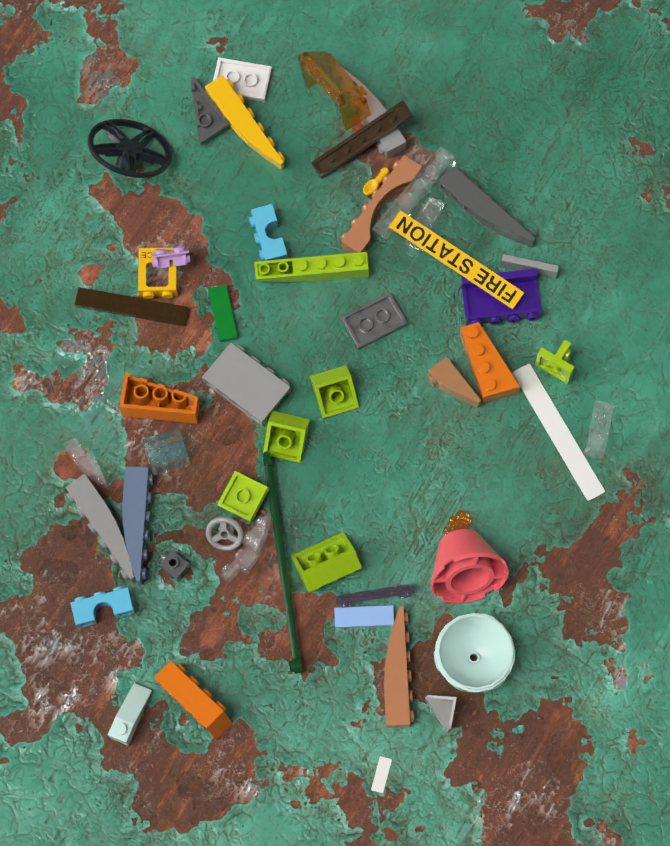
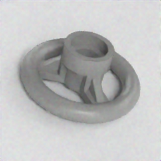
M229 517L214 518L206 527L207 540L213 547L219 550L231 551L238 548L243 542L244 532L237 521ZM220 523L218 534L212 536L213 526ZM235 529L237 530L238 537L234 534ZM221 539H229L234 543L231 545H222L219 544L217 541Z

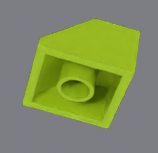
M346 365L310 376L322 418L359 408L352 377Z
M273 411L267 425L263 453L267 451L272 457L300 463L307 439L310 419Z

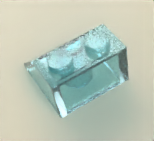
M179 428L143 439L154 475L191 464Z

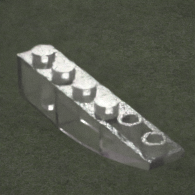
M440 146L372 230L387 241L396 232L389 226L401 210L411 217L438 186V180L455 166L456 156Z

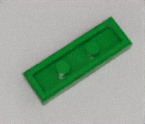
M222 285L208 288L219 342L238 339L227 286Z

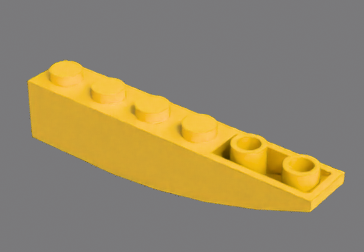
M224 75L206 85V93L222 112L223 117L228 120L234 132L264 159L279 169H284L285 158L280 151L276 152L273 148L275 144L272 139L264 135L263 132L265 130L261 123L255 122L253 119L255 115L250 108L246 109L243 104L245 101L241 94H236L233 90L235 87L230 79L226 80Z

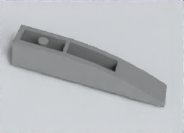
M336 62L332 64L331 75L335 82L338 81L340 83L343 95L348 96L350 99L351 108L354 111L357 110L358 118L362 125H367L387 111L371 91L356 77ZM398 128L377 141L378 151L381 155L384 154L387 159L406 149V140Z
M83 474L66 486L68 493L65 495L72 504L75 502L79 508L76 510L81 518L84 519L86 517L90 522L87 526L93 534L97 532L100 536L99 543L104 550L108 548L112 553L109 557L115 565L119 563L122 568L120 573L125 580L130 579L134 583L136 581L120 529L102 497L87 476Z

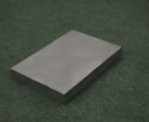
M391 292L340 316L357 350L408 325Z

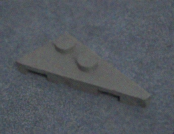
M193 76L191 77V88L199 142L202 146L228 129L230 123L223 117L222 112Z

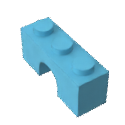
M269 204L251 209L249 222L251 228L255 227L256 230L254 239L256 245L260 244L261 250H258L261 261L288 259L283 238L271 239L266 235L269 230L278 228L273 205Z
M124 586L116 587L112 592L105 593V591L97 592L93 597L86 598V596L75 598L74 602H70L75 625L78 629L97 624L96 612L103 606L111 607L116 619L135 614L128 587L124 588Z

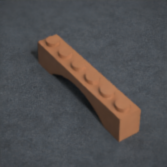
M403 155L401 160H396L393 165V171L390 174H386L380 189H375L372 194V200L364 204L361 215L359 217L356 216L352 221L351 229L343 233L340 239L342 249L348 253L367 251L370 247L371 225L377 211L393 195L414 186L422 174L421 165Z

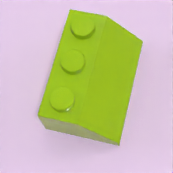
M344 532L291 555L292 561L308 593L318 590L328 583L335 582L348 574H353L362 568L355 549Z

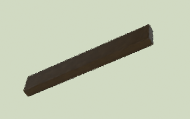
M402 100L318 157L311 164L319 177L323 179L414 116Z
M81 287L78 288L74 304L75 307L184 327L189 312V307Z

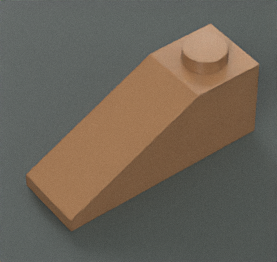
M447 357L428 369L427 379L433 387L437 386L440 391L476 408L481 406V399Z

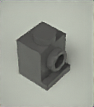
M173 550L170 553L166 551L160 558V567L177 582L191 569L190 564ZM172 560L177 562L175 566H170Z

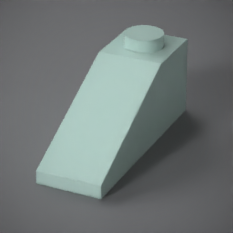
M136 683L133 684L109 730L108 736L111 739L129 746L152 690Z

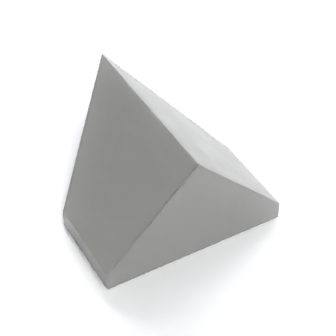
M427 695L424 701L447 733L450 732L457 697Z

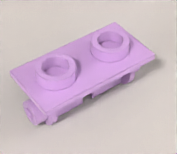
M184 246L173 247V250L166 251L165 248L154 250L155 253H151V257L156 258V260H152L153 267H157V269L170 267L169 260H173L174 266L190 263V256L185 254L189 253V249Z

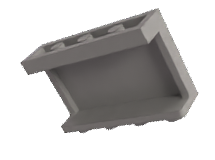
M230 343L202 376L203 383L263 427L267 423V418L286 394L289 395L291 393L290 384L284 378L279 379L276 377L275 372L269 367L264 368L260 365V361L256 357H249L245 354L246 351L241 346H235Z

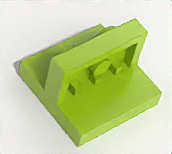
M564 340L555 355L541 347L537 354L535 366L568 384L575 366L568 363L572 352L570 350L571 343Z

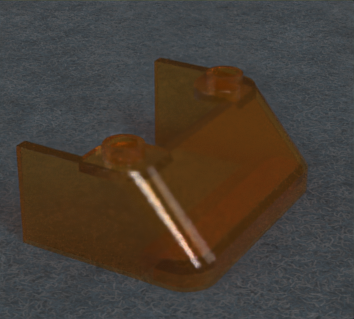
M313 51L302 52L297 56L306 87L310 88L317 83L338 105L346 131L370 116L366 90L363 86L359 87L342 69L332 53Z

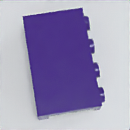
M537 269L496 273L524 292L513 309L465 277H461L466 325L478 322L480 325L484 323L497 325L503 321L515 323L522 319L534 321L542 316L537 285Z

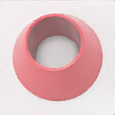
M471 529L455 530L446 534L439 541L431 578V589L433 594L441 597V600L444 602H474L485 598V594L493 589L496 592L505 584L509 575L508 566L504 559L478 532Z

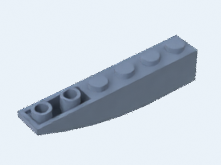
M125 466L122 502L124 536L136 582L138 585H142V579H146V568H143L144 560H147L148 557L145 541H149V530H146V524L150 523L148 504L152 502V492H149V485H153V474L150 473L148 467Z

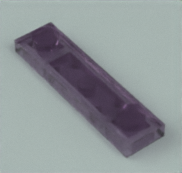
M413 584L336 595L335 598L336 604L341 605V608L353 606V602L398 595L399 598H408L415 591Z

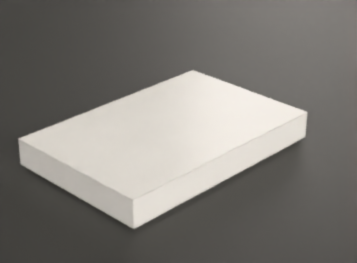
M218 57L213 81L224 75L226 80L230 79L235 87L233 90L236 94L240 93L245 99L265 102L272 66Z

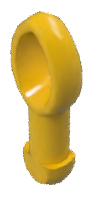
M382 168L375 179L369 180L364 185V195H372L375 189L379 188V184L383 181L386 174H390L388 168Z

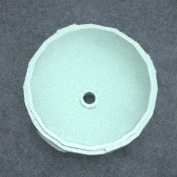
M471 613L458 616L445 625L436 641L434 660L438 671L456 689L471 693L486 692L496 689L506 680L515 661V648L512 636L501 622L484 613ZM475 655L477 660L471 661L470 656Z

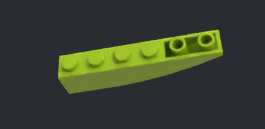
M367 252L254 262L256 281L311 282L369 277Z

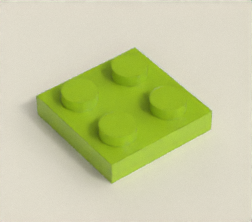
M234 471L217 505L252 523L270 488Z

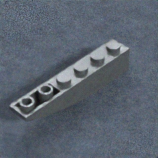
M453 166L438 180V188L479 223L515 242L531 248L534 246V234L529 229H524L520 221L515 217H511L502 205H497L493 197L489 193H484L475 181L469 180L462 169H457Z

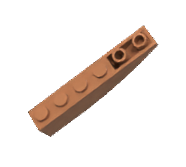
M399 606L387 648L384 676L386 729L410 727V722H414L413 710H409V702H413L412 690H408V682H412L411 670H407V663H410V651H406V643H409V631H405V624H408V612H404V606Z

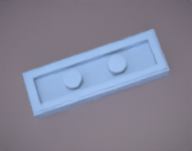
M393 605L334 608L335 628L393 626L394 624Z

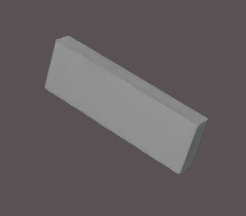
M506 254L503 255L501 263L502 268L516 271L537 269V275L556 279L559 267L558 265Z

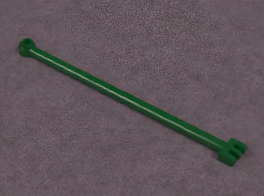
M266 451L263 453L267 487L270 488L268 495L292 653L289 667L290 673L298 674L302 673L271 455Z

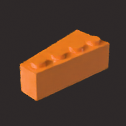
M480 323L461 327L460 337L482 404L519 394V384Z
M125 372L119 404L121 416L197 424L200 408L197 396L176 389L172 390L166 388L165 385L159 383L157 385L148 382L147 379L137 378Z
M170 660L154 676V679L176 702H179L189 715L192 714L193 718L217 740L233 724L224 712L226 708L219 701L215 703L211 699L213 696L207 689L201 690L198 687L200 683L192 675L188 678L185 675L187 671L179 663L175 665Z

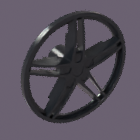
M127 119L105 120L96 124L88 136V148L92 156L107 169L124 176L134 178L157 176L169 167L172 159V150L167 140L156 130L140 122ZM116 126L132 127L143 132L130 140ZM104 129L113 142L94 145L93 140L95 135ZM145 135H147L141 142H138L139 140L142 139V137H144ZM152 138H155L163 147L165 156L144 147L149 144ZM100 155H105L106 157L118 156L115 166L105 161ZM137 160L153 165L154 163L162 165L157 170L151 172H136Z

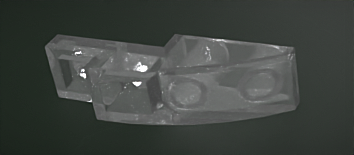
M269 513L265 516H260L255 522L256 526L244 533L242 545L245 549H240L235 555L236 559L231 564L227 563L221 570V577L227 584L240 570L247 575L260 558L271 529L272 519Z

